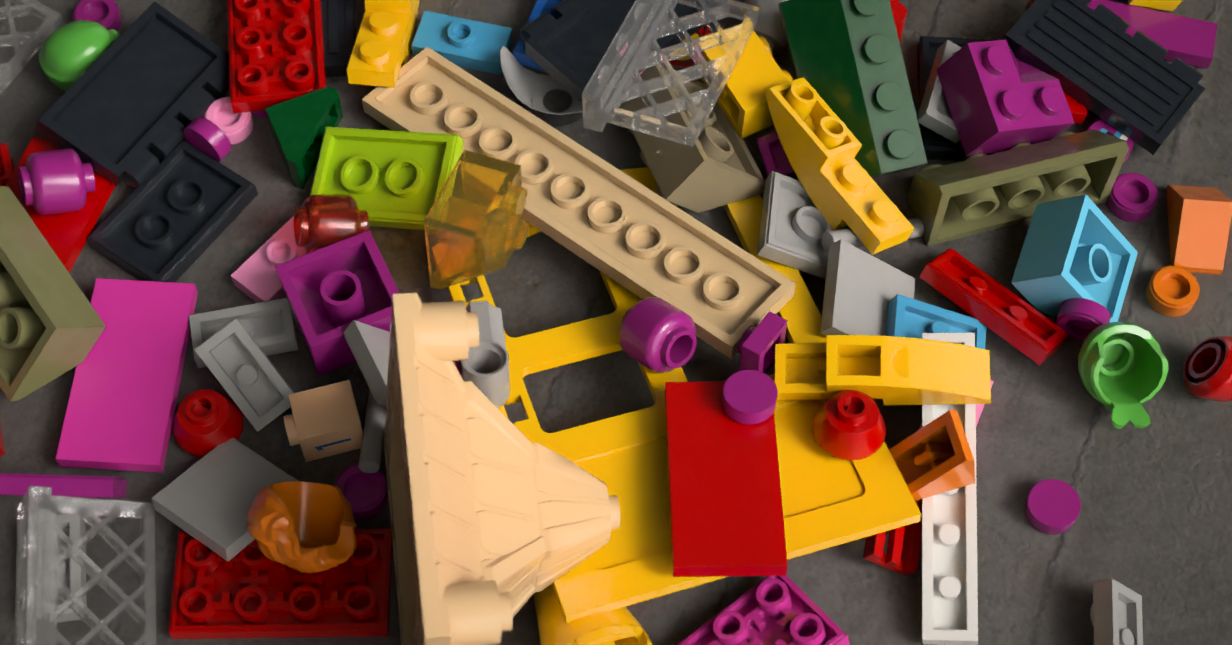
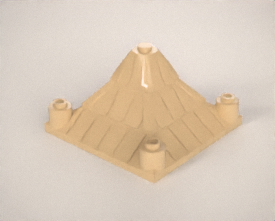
M417 293L392 294L384 426V454L401 645H497L501 643V631L512 630V618L534 592L542 591L607 544L610 540L611 531L620 528L619 501L616 495L608 496L607 486L600 479L541 444L531 443L471 381H463L453 361L467 360L469 348L479 347L477 312H466L464 301L422 303Z

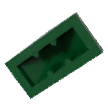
M330 86L265 108L272 136L294 186L300 189L305 187L317 165L325 127H338L343 118L338 89Z

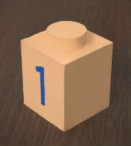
M350 380L289 394L293 414L283 416L290 446L300 444L306 462L361 448L363 430Z

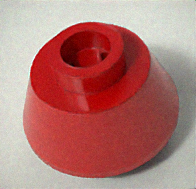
M1231 336L1208 338L1198 344L1189 354L1184 364L1183 377L1185 388L1191 395L1218 402L1232 400Z
M198 390L186 396L179 405L173 421V434L178 445L185 452L193 456L204 457L215 447L229 441L231 438L239 440L244 427L243 414L230 397L213 390Z
M846 390L833 395L817 411L813 420V435L819 446L828 454L844 460H860L873 455L881 448L885 440L886 426L877 404L871 397L859 391Z

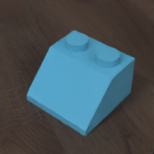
M1086 194L1036 204L1011 283L1040 312L1057 317L1061 304L1065 300L1085 298L1104 306L1110 313V322H1118L1138 252Z

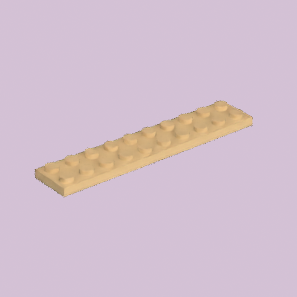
M429 47L423 49L400 68L395 88L377 86L362 99L364 112L392 131L459 135L464 144L457 173L458 176L642 300L647 297H659L690 315L696 326V336L730 359L737 354L738 343L746 329L751 325L757 327L769 311L776 314L795 294V282Z

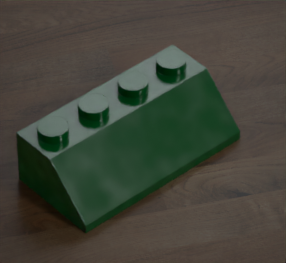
M787 0L779 3L778 7L795 79L804 77L859 140L862 146L855 159L867 171L870 177L875 178L927 164L890 0Z

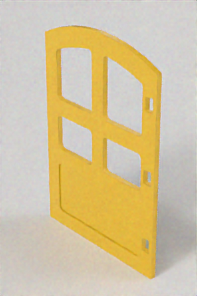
M649 167L620 170L658 194L656 190L658 184ZM757 195L723 205L722 207L725 209L744 250L796 283L794 296L776 313V315L787 320L786 336L789 342L826 343V335L820 333L822 316L798 269L757 255L763 204L761 196ZM500 205L465 223L434 243V252L451 300L464 301L466 307L469 302L488 301L490 305L496 307L480 264L509 246L541 231L503 205ZM601 271L600 274L616 309L613 313L516 338L508 336L504 330L506 350L509 355L510 397L498 409L508 418L504 405L521 402L527 419L518 421L513 425L531 443L541 444L603 481L607 486L608 496L616 495L619 501L620 528L611 531L610 540L607 544L552 583L566 623L589 614L612 611L729 577H673L665 382H688L682 367L667 373H656L638 362L655 402L651 407L554 433H547L540 427L523 381L526 375L623 350L619 338L622 318L631 307L642 299ZM477 283L482 297L466 302L460 285ZM775 374L768 375L775 383ZM829 399L776 401L774 416L787 560L917 523L921 519L922 514L885 441L876 453L860 460H844L834 457L819 446L813 435V420L817 411Z

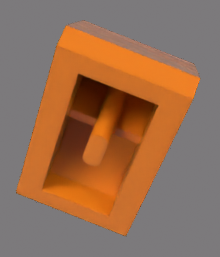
M1168 184L1166 200L1171 266L1181 267L1190 273L1220 275L1223 271L1232 217V200L1217 188Z
M957 410L947 411L889 449L915 501L975 484L974 458Z

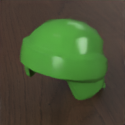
M76 20L55 29L43 41L39 53L40 66L46 77L56 87L67 91L121 35L118 31L114 29L107 30L103 25L94 21Z
M1119 321L1098 326L1084 339L1078 354V372L1083 386L1094 399L1102 403L1105 409L1112 413L1111 421L1115 428L1122 429L1128 421L1135 428H1145L1151 424L1150 417L1141 404L1152 399L1166 381L1169 370L1168 361L1161 352L1159 344L1150 332L1133 323Z

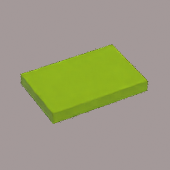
M325 127L305 215L314 222L445 232L464 141L457 134Z

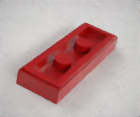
M952 248L947 249L927 263L919 276L1039 366L1059 350L1069 336L1064 329Z

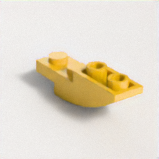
M365 0L364 17L347 67L348 84L395 88L400 68L408 61L420 0Z
M804 77L770 87L765 96L783 149L803 188L831 228L835 231L849 226L872 255L907 241L915 228L870 177L867 171L857 162L855 156L862 144L820 97L817 91Z
M826 335V343L775 344L777 400L830 399L841 391L855 390L865 393L872 399H883L884 405L991 404L989 350L944 341L876 335Z

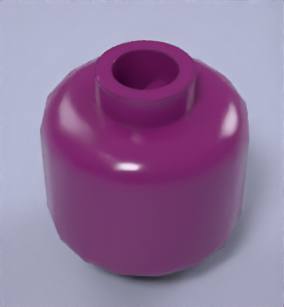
M70 148L32 153L27 157L25 166L18 167V181L24 206L32 205L35 212L39 215L81 210L86 204L87 193L95 192V178L91 163L82 164L77 152Z
M647 297L637 302L624 314L619 331L620 345L626 355L656 373H667L685 365L692 357L696 348V326L692 317L659 297Z

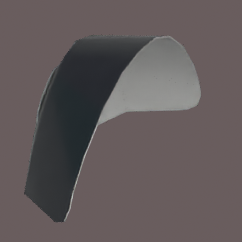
M502 46L500 49L501 69L515 97L525 110L553 128L572 124L616 98L623 91L622 89L609 98L605 97L588 109L552 76L537 74L522 67L507 47ZM556 89L568 92L572 97V104L569 109L559 113L546 109L543 105V98L547 92Z

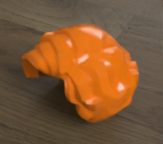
M301 481L273 483L260 489L249 507L245 529L250 537L257 540L261 552L272 561L282 563L300 572H320L331 567H337L338 564L344 563L351 557L357 548L354 533L357 524L353 519L351 503L344 497L342 490L337 486Z

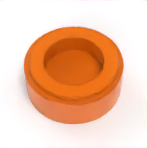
M1165 266L1153 273L1145 293L1149 305L1156 312L1168 317H1179L1187 314L1193 308L1198 299L1200 288L1196 278L1186 269L1177 266Z

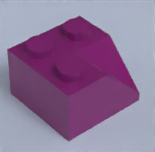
M1006 40L967 43L936 69L966 156L1003 152L1021 143L1036 144L1052 140L1075 123L1059 79L1016 59Z
M370 230L275 266L301 337L319 376L356 362L344 335V331L353 320L390 332L392 294L400 293Z

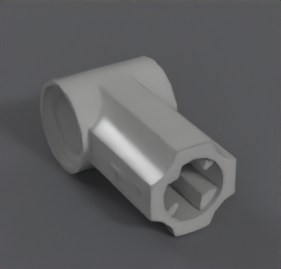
M488 301L469 302L466 312H477L479 347L469 348L468 359L461 360L462 379L464 382L471 381L499 408L510 397L509 355L506 350L501 308L490 305Z

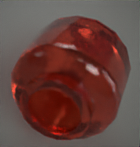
M350 194L308 196L304 200L302 207L295 208L293 226L297 247H304L308 254L368 231V213L366 210H359L357 202Z

